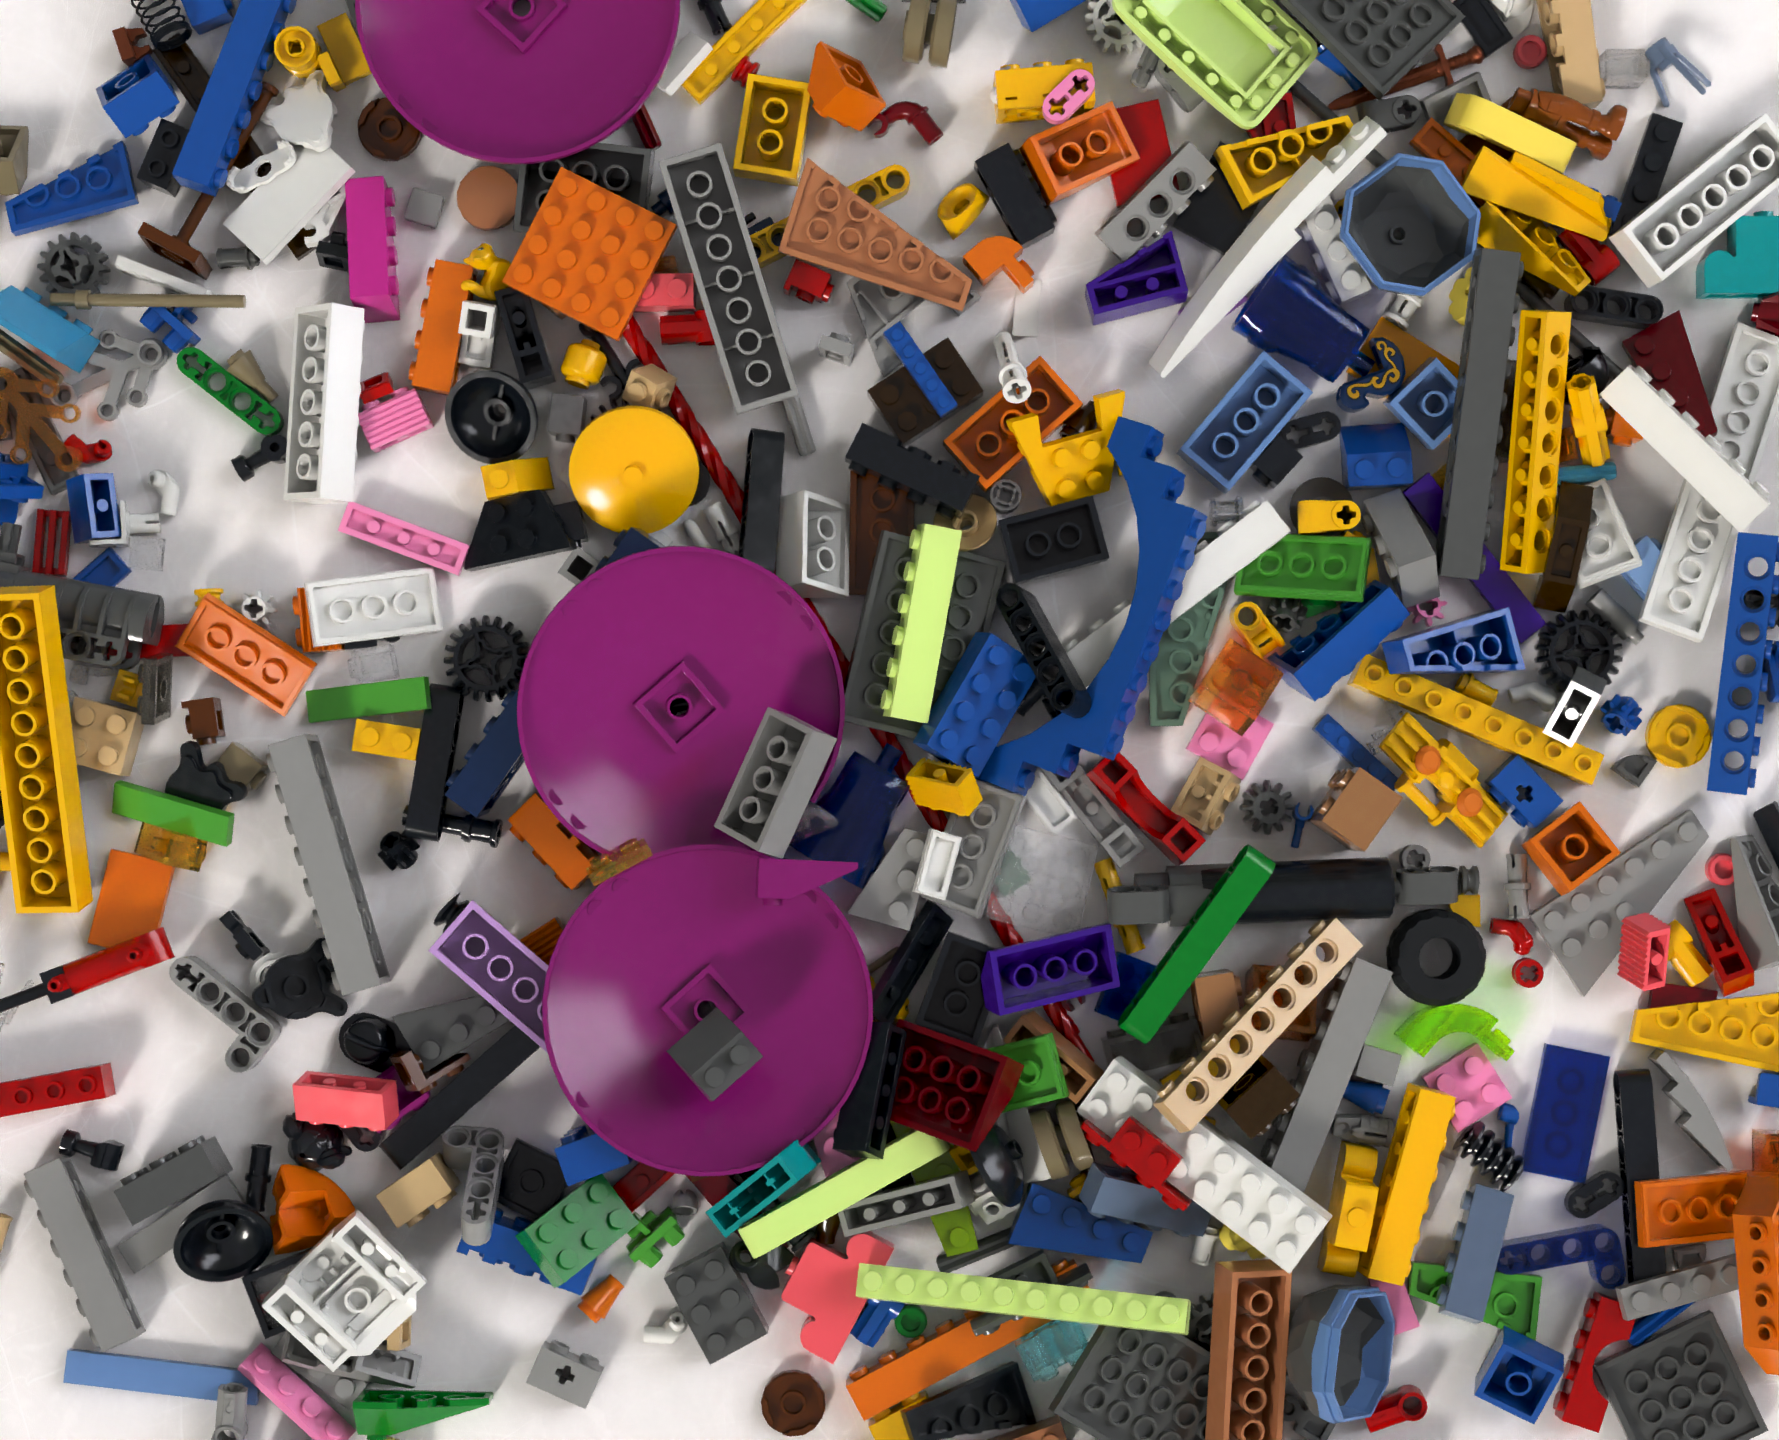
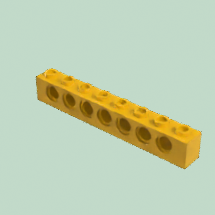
M1521 310L1500 570L1522 574L1543 573L1554 527L1572 312Z
M1369 654L1356 664L1347 683L1349 686L1511 755L1518 754L1525 761L1582 785L1593 784L1604 758V754L1578 743H1574L1571 748L1542 733L1543 728L1416 674H1389L1387 663Z

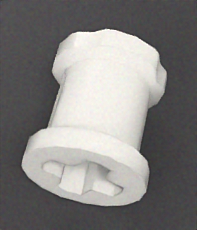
M1397 294L1398 297L1389 311H1385L1382 317L1402 330L1407 331L1410 318L1416 308H1420L1424 302L1417 296Z

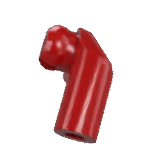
M72 434L63 444L67 450L85 464L105 462L112 455L111 444L106 440L85 444L75 434Z
M1491 918L1490 933L1509 936L1514 943V951L1519 955H1526L1530 952L1534 944L1533 937L1521 922Z

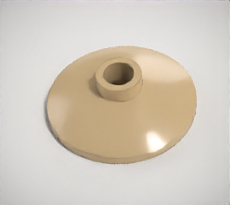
M973 494L961 519L954 516L952 520H949L935 513L933 525L961 530L962 536L959 551H971L983 546L991 539L997 527V515L994 507L987 499ZM967 525L972 526L971 528H969V529H967V530H962V528H963L964 526H967Z

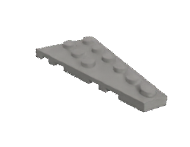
M1692 810L1685 811L1612 859L1571 892L1563 896L1559 894L1529 914L1530 920L1581 996L1584 997L1620 952L1622 920L1625 917L1650 913L1709 838V835Z

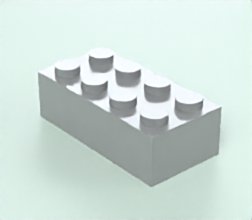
M768 707L714 827L758 852L783 859L837 738L790 714Z

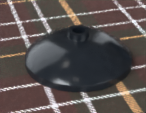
M994 1124L977 1151H970L979 1173L995 1197L1005 1206L1014 1207L1020 1203L1024 1189V1168L1020 1159L1023 1157V1152L1015 1139L1011 1140L1002 1128Z

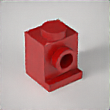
M796 259L784 284L783 292L790 296L793 290L797 292L795 297L809 304H813L814 300L820 303L822 301L828 303L835 285L830 284L832 280L831 274Z

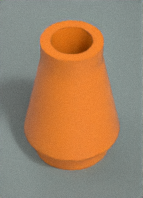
M609 1274L605 1280L580 1297L582 1301L577 1307L592 1321L597 1323L601 1318L605 1319L624 1286Z

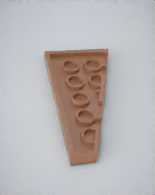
M807 158L779 246V253L948 308L963 311L973 281L938 256L917 238L911 236L899 227L898 224Z

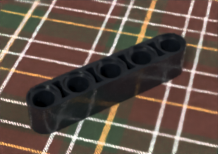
M751 428L747 443L738 556L755 562L774 573L785 434L783 432Z
M1006 583L1001 586L996 594V604L1054 709L1075 719L1084 717L1091 708V697L1036 597L1013 583Z
M431 683L429 687L432 709H426L424 712L405 824V836L407 838L438 842L442 834L448 799L445 796L449 789L446 782L452 775L464 703V695L461 692L464 687Z

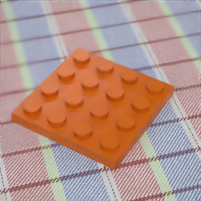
M560 167L502 282L619 342L677 229V225Z

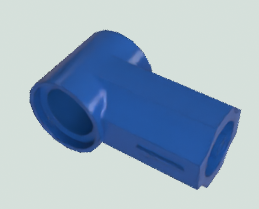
M867 1299L868 1304L854 1324L850 1334L863 1344L873 1348L891 1319L894 1320L898 1316L905 1303Z

